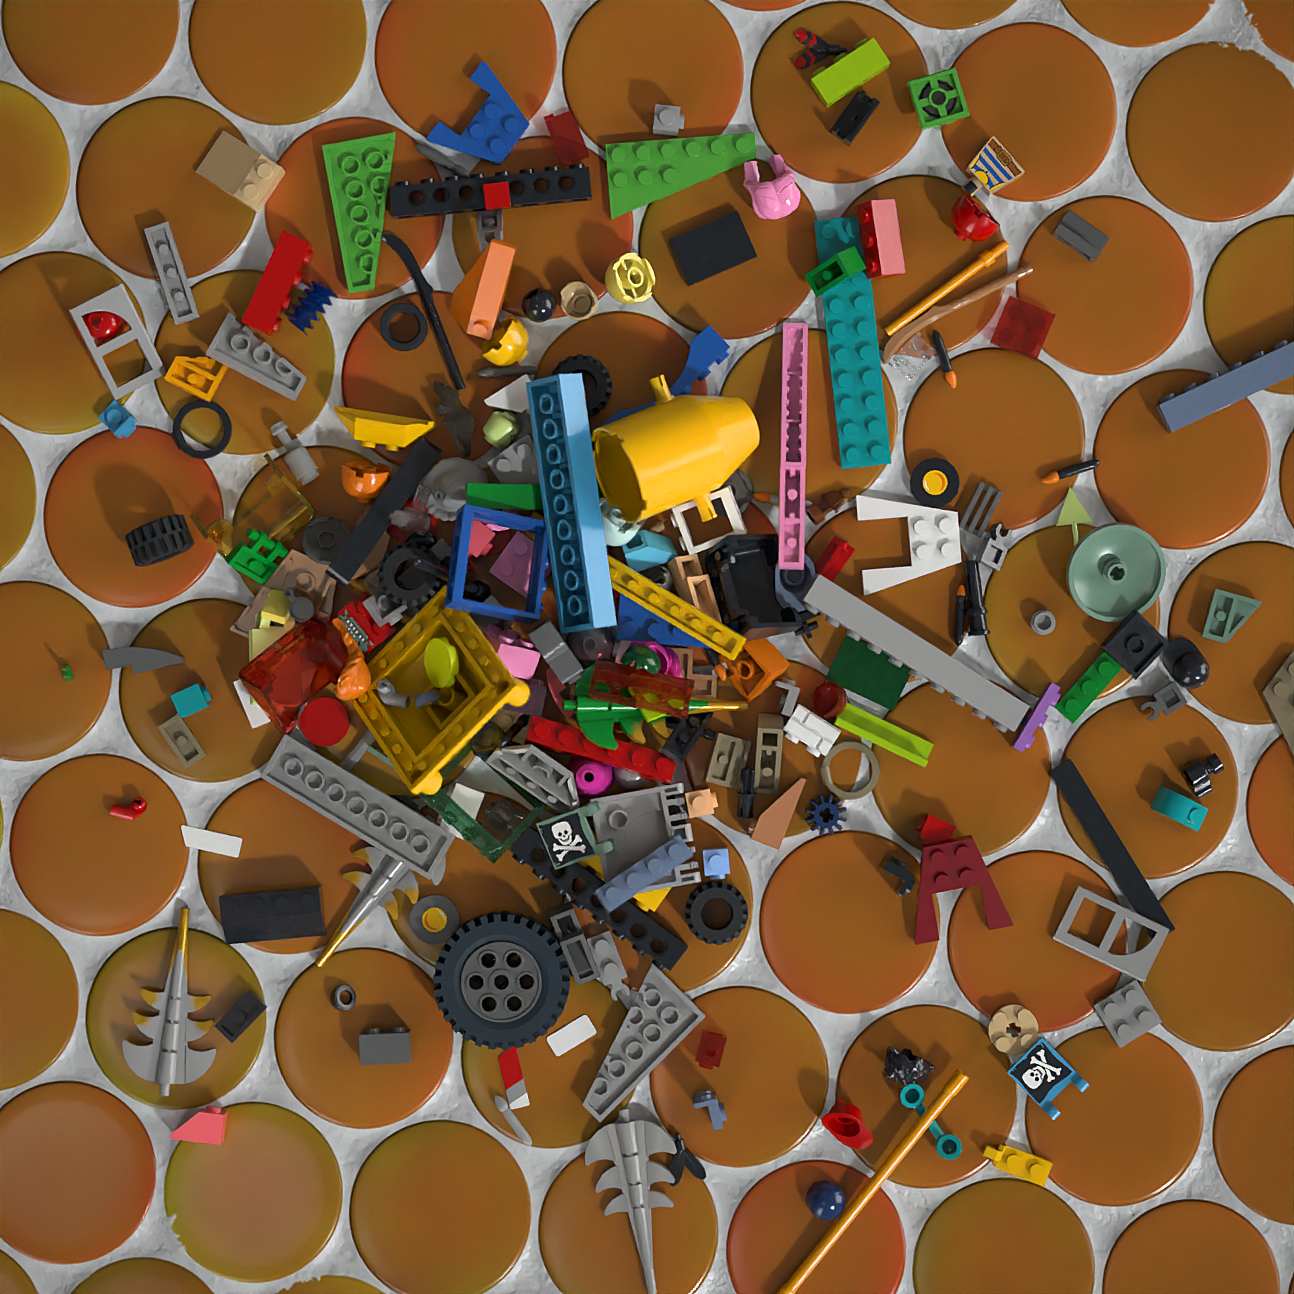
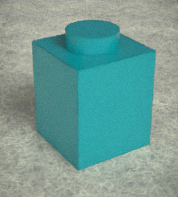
M197 683L171 695V699L182 719L210 707L212 696L207 686L203 687L201 683Z

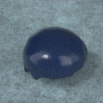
M827 1180L814 1183L807 1191L805 1200L810 1212L819 1219L826 1221L838 1218L845 1210L847 1202L844 1191L838 1185Z

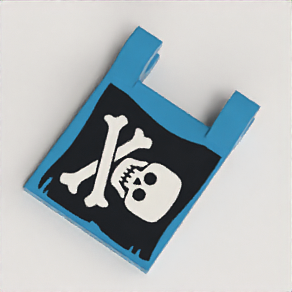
M1042 1036L1006 1071L1053 1120L1061 1113L1051 1104V1101L1070 1082H1073L1082 1093L1090 1086Z

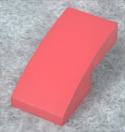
M549 668L546 671L551 694L563 715L568 719L575 712L574 710H563L564 698L559 694L566 688V685L562 684L554 671Z

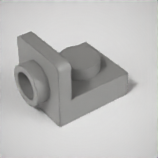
M383 589L362 603L379 628L386 623L392 626L403 618L401 613L408 608L406 605L397 608L393 601L385 595Z
M782 677L781 682L775 681L774 685L788 691L787 694L782 693L778 708L782 709L781 714L791 717L800 688L795 687V681Z

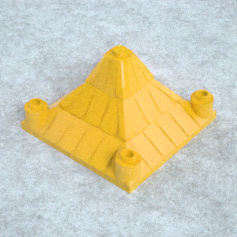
M446 585L367 665L371 673L370 688L361 697L350 699L409 790L414 794L419 792L428 795L436 793L442 784L441 774L437 770L441 769L452 755L506 702L518 707L527 701L530 694L528 685L513 677L481 630L474 623L469 612L444 607L447 591ZM433 638H448L450 640L448 643L454 645L457 650L459 672L458 675H454L453 680H456L455 683L447 688L435 687L430 682L426 673L424 655L427 644ZM387 679L393 684L398 694L410 696L409 707L403 708L385 704L377 691L378 681ZM432 690L438 691L441 698L439 702L422 709H417L414 702L417 696Z

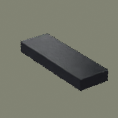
M704 712L683 715L659 752L678 765H681L714 713Z

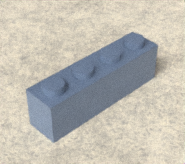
M677 835L594 891V894L606 912L609 913L692 857L693 854L681 836Z

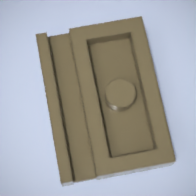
M716 732L703 780L739 790L741 769L745 768L752 742Z

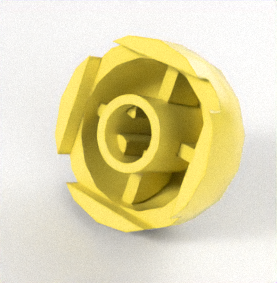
M626 253L619 256L609 264L605 272L604 281L608 293L616 301L624 304L645 301L651 296V287L655 285V276L651 265L645 258L641 259L636 256L638 255L637 253Z

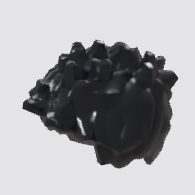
M890 1046L887 1048L884 1071L887 1073L886 1078H894L898 1084L901 1082L903 1085H907L908 1081L916 1084L917 1079L926 1080L927 1073L936 1068L922 1057L913 1055L911 1049L904 1048L902 1051L897 1052L895 1048Z

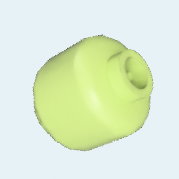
M505 410L504 413L500 411L493 412L483 427V431L486 434L484 438L497 448L510 446L520 431V426L516 422L518 417L508 410Z

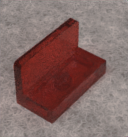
M570 110L557 116L550 114L544 117L562 168L589 158V152L573 111Z

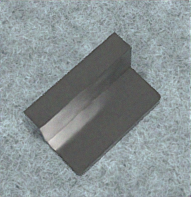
M1071 211L1065 214L1052 233L1053 237L1091 263L1098 258L1101 250L1109 240L1108 236Z

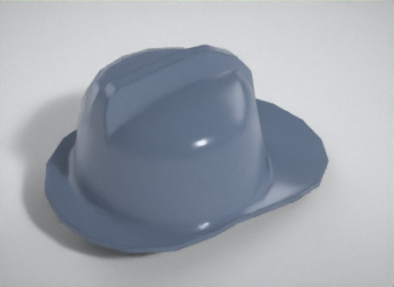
M805 554L804 570L778 569V562L775 569L777 601L781 607H794L798 612L805 610L803 608L805 603L800 601V598L815 576L814 564Z

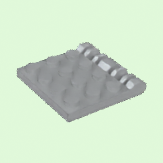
M683 783L589 800L590 803L598 801L601 807L596 814L592 815L597 843L609 838H614L616 842V847L611 851L599 854L605 884L677 835H680L685 843L694 841L691 823L671 827V821L689 818V813L680 812L669 816L668 806H678L687 803L686 797L666 800V796L685 793ZM695 846L688 847L692 854L696 852ZM692 861L678 865L639 893L701 882L700 872L680 875V871L698 868V862Z

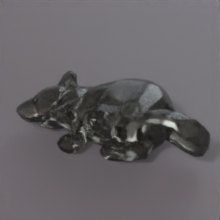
M435 381L434 391L442 400V406L436 405L435 407L441 417L446 416L447 420L444 421V424L463 459L468 458L472 453L471 437L475 431L476 424L474 416L458 399L460 395L457 389H452L446 384Z

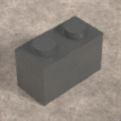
M392 1026L390 1031H380V1027L365 1028V1032L359 1034L360 1065L410 1063L412 1061L411 1030H405V1026Z

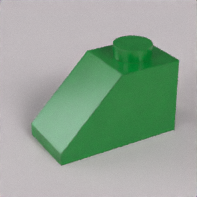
M855 246L834 255L804 276L815 296L818 297L866 269V266Z

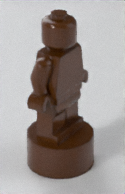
M844 487L839 492L832 490L822 494L821 501L816 504L813 503L805 509L808 518L813 524L818 525L825 520L826 514L832 510L837 513L838 509L845 503L844 499L850 495V490Z

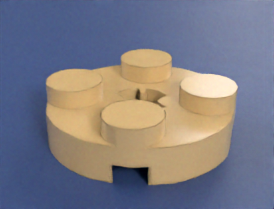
M1018 1004L1001 1006L988 1022V1036L991 1042L999 1051L1009 1055H1018L1026 1052L1038 1037L1039 1030L1036 1018L1028 1009ZM1010 1023H1015L1016 1027H1020L1019 1033L1016 1032V1036L1006 1032L1007 1026L1010 1027Z

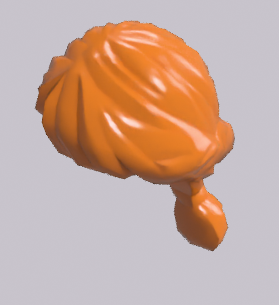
M340 618L332 619V624L338 633L342 635V639L348 648L349 657L338 678L337 688L333 691L338 699L345 701L361 697L367 692L371 684V673L364 661L362 649L359 648L357 641L350 635L347 625Z

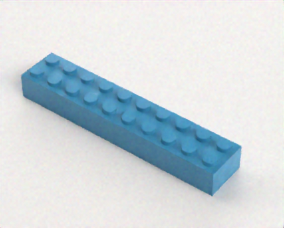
M582 373L558 374L527 382L526 388L560 632L568 633L617 625Z

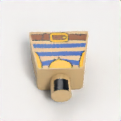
M993 136L966 168V172L971 178L962 185V188L970 197L980 189L987 196H990L1020 178L1025 171Z

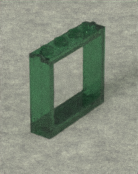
M470 742L440 772L442 782L473 751ZM489 756L479 758L485 762ZM487 764L534 807L511 835L500 844L440 788L434 794L428 795L422 792L419 795L428 803L427 806L438 812L447 824L453 826L465 841L475 846L481 855L488 858L493 864L547 806L540 799Z

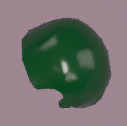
M635 644L629 647L619 660L624 665H629L638 670L643 668L648 673L654 675L661 668V662L656 652L643 644Z

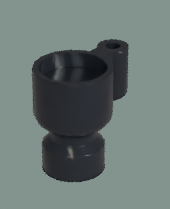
M288 588L284 591V596L291 601L289 613L294 620L305 622L315 615L316 603L313 599L307 596L299 597L294 588Z
M1216 753L1207 756L1205 761L1195 760L1182 767V770L1192 786L1196 797L1199 799L1212 792L1210 775L1224 771V767Z

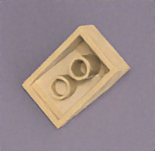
M224 130L196 170V173L258 214L286 173L281 166Z

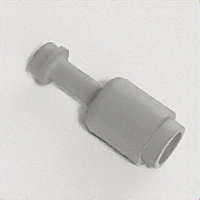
M280 421L270 428L272 435H277L285 447L287 454L283 459L295 479L300 481L302 485L307 484L319 476L318 467L304 446H295L286 432L288 426L283 421Z

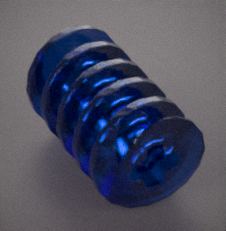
M312 280L310 284L313 290L304 289L307 298L298 296L297 299L301 305H291L295 313H285L288 321L307 336L305 327L314 329L311 320L320 321L317 312L326 314L327 311L323 305H333L330 296L339 298L323 283Z

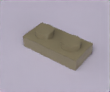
M176 714L157 727L185 769L207 755L183 718H180L179 714Z

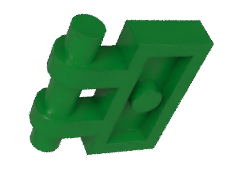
M248 528L245 535L251 541L246 544L240 540L226 556L225 561L228 565L264 585L279 567L274 559L278 555L282 558L285 557L288 550L278 540L268 538L263 531ZM261 546L267 548L264 553L258 551Z

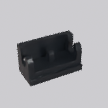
M863 90L858 91L829 133L847 146H850L877 109L880 101L876 98H869Z

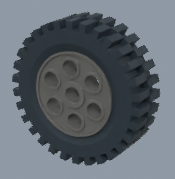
M502 911L501 913L489 912L483 916H476L457 929L442 948L435 965L436 970L433 977V983H435L434 995L438 1000L437 1006L439 1011L442 1010L446 1023L449 1021L452 1025L451 1029L455 1033H461L463 1035L462 1038L466 1041L470 1039L475 1042L474 1045L479 1047L485 1045L488 1046V1049L495 1050V1048L509 1050L510 1047L515 1046L517 1049L523 1047L528 1042L529 1044L535 1042L539 1036H544L548 1029L557 1022L558 1017L561 1016L570 988L568 962L561 945L557 941V937L553 933L551 934L545 925L537 923L536 919L532 917L527 918L517 912L516 914L509 913V911ZM486 953H491L495 956L496 963L492 966H486L482 961V956ZM510 953H517L521 957V963L517 966H512L508 963L507 956ZM528 974L533 977L534 984L531 987H524L520 983V977ZM473 975L481 976L484 981L483 986L480 988L473 987L470 984V977ZM505 975L509 980V984L504 988L498 987L495 984V977ZM485 997H492L496 1000V1007L494 1009H486L483 1006L482 1001ZM510 997H518L522 1002L521 1007L518 1009L510 1008L507 1002Z

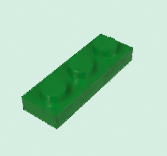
M1102 651L1056 703L1054 708L1069 722L1074 724L1120 672L1122 667L1106 652Z

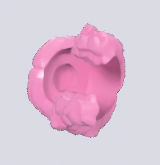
M780 154L769 157V164L776 174V179L773 181H759L760 174L756 161L744 163L745 180L743 186L747 191L749 190L752 196L753 209L762 219L775 220L783 218L794 211L799 205L801 194L795 184L794 172L786 167Z

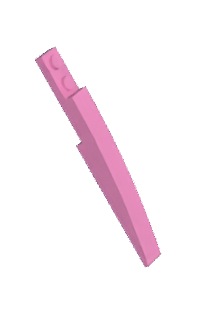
M783 323L778 569L804 570L808 323Z

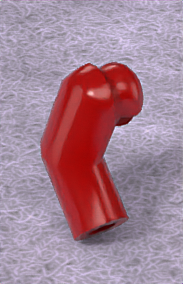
M141 797L133 799V802L126 807L113 804L110 816L132 821L145 812L147 804Z

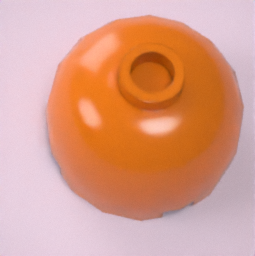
M370 461L345 462V465L342 464L341 483L349 495L357 498L356 501L370 503L372 499L380 496L390 482L392 468L382 463H377V467L368 465Z

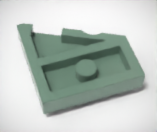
M1214 589L1200 637L1227 643L1251 614L1261 606L1262 601Z

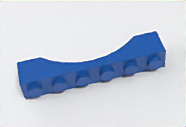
M710 325L691 342L686 366L679 379L669 389L671 396L688 395L693 390L691 385L697 379L700 382L703 381L711 373L709 368L715 362L720 365L729 356L727 351L730 349V346ZM657 400L638 408L618 410L602 426L654 406Z

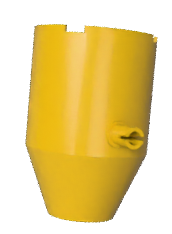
M664 374L648 380L657 400L654 406L593 431L591 442L594 441L593 458L597 482L611 507L616 506L622 513L619 517L628 523H637L689 500L695 501L702 522L717 517L709 497L711 491L721 487L759 444V429L756 419L749 406L738 397L679 395L674 397L669 392Z

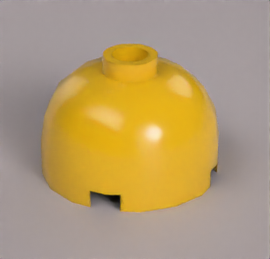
M511 315L500 322L504 326L498 330L495 329L491 340L486 339L481 348L483 351L481 355L495 365L507 366L515 361L521 362L528 353L526 350L529 342L527 331L520 321Z

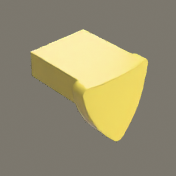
M270 590L269 598L261 611V618L285 625L290 616L289 606L291 601L284 596L283 591Z

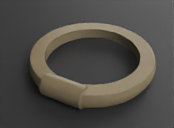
M843 741L831 747L827 755L824 756L821 767H819L823 786L836 797L845 800H855L869 794L876 786L880 774L879 762L875 753L868 746L857 741ZM848 748L863 752L870 760L872 767L871 778L867 785L855 792H844L838 789L832 782L829 768L835 754Z

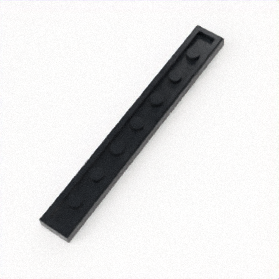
M1068 759L1050 770V775L1134 911L1169 928L1168 933L1175 930L1171 920L1073 761ZM1144 926L1152 939L1156 931Z

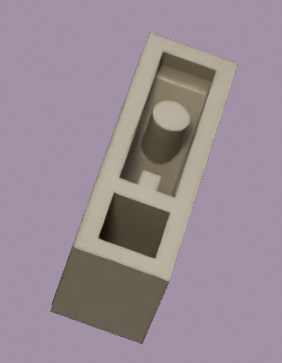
M758 713L754 792L778 794L784 731L783 714Z

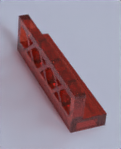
M596 659L592 670L588 698L686 719L695 681L662 673L654 675L643 669L638 670L634 667ZM596 682L606 684L610 690L606 693L595 691ZM623 688H631L636 695L627 698L623 697L619 691ZM653 693L660 701L650 703L644 698V695ZM673 698L683 700V709L673 708L668 701Z

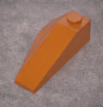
M765 638L745 642L733 661L722 654L718 656L721 663L725 662L732 675L729 678L732 684L748 703L779 679L790 665L778 649Z

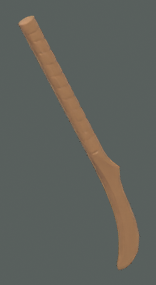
M1027 264L950 303L932 306L928 312L901 328L890 338L883 352L884 364L890 361L898 348L914 333L937 319L1033 273L1031 265Z

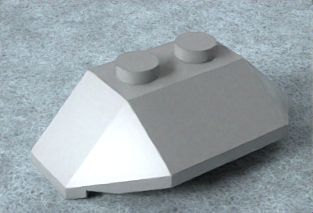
M532 744L496 748L485 761L560 814L579 807L573 773Z

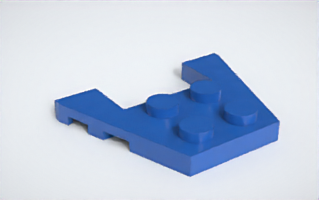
M482 61L471 76L470 81L490 94L488 99L461 136L439 121L426 138V141L501 165L528 129L530 123L487 63Z

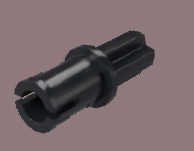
M752 768L741 769L740 788L737 791L739 796L737 817L739 818L741 816L745 819L753 818V801L756 792H754L755 770Z

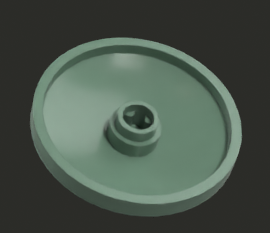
M1121 522L1104 524L1085 534L1073 548L1066 568L1068 590L1075 603L1088 615L1107 622H1121L1134 609L1140 614L1145 612L1161 593L1166 576L1165 558L1156 540L1143 529Z

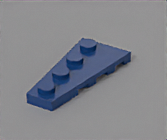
M620 593L616 640H648L659 644L711 648Z

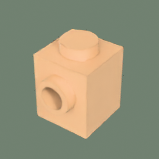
M710 788L685 792L690 818L714 814L713 808L718 807L716 793H710Z

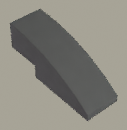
M124 647L102 650L106 670L131 665L133 674L186 662L183 656L154 648Z
M570 901L548 910L576 984L580 985L600 977L572 902Z

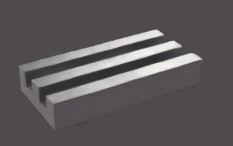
M980 482L959 523V527L981 538L1003 492ZM983 489L987 492L970 526H967L965 524ZM991 494H994L995 497L979 530L974 529Z

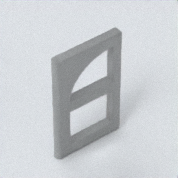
M118 283L116 286L68 310L114 400L166 375L167 371L123 283ZM95 311L111 312L124 319L131 329L96 346L81 316ZM136 339L151 369L117 387L102 356Z
M1078 885L1052 939L1144 982L1170 929ZM1084 897L1115 912L1099 947L1068 933ZM1125 917L1156 931L1153 938L1144 947L1129 954L1108 952Z

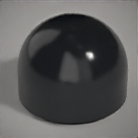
M347 985L336 987L330 995L331 1005L339 1011L353 1008L356 1003L355 991ZM342 991L347 992L350 996V1000L346 1005L340 1001Z

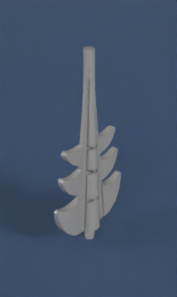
M628 1108L619 1109L620 1121L603 1126L592 1136L586 1148L585 1164L588 1166L592 1162L603 1159L614 1161L615 1166L602 1174L595 1191L599 1193L607 1188H620L623 1194L616 1196L608 1204L604 1215L608 1216L615 1212H628L644 1269L647 1294H656L657 1288L653 1269L651 1208L659 1206L673 1207L674 1202L663 1192L650 1190V1185L659 1181L674 1183L675 1178L664 1165L649 1161V1155L657 1152L676 1154L677 1149L672 1137L662 1126L649 1120L630 1119Z

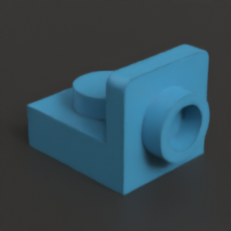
M116 400L98 417L120 439L123 436L125 438L130 436L136 429L135 423L138 421Z

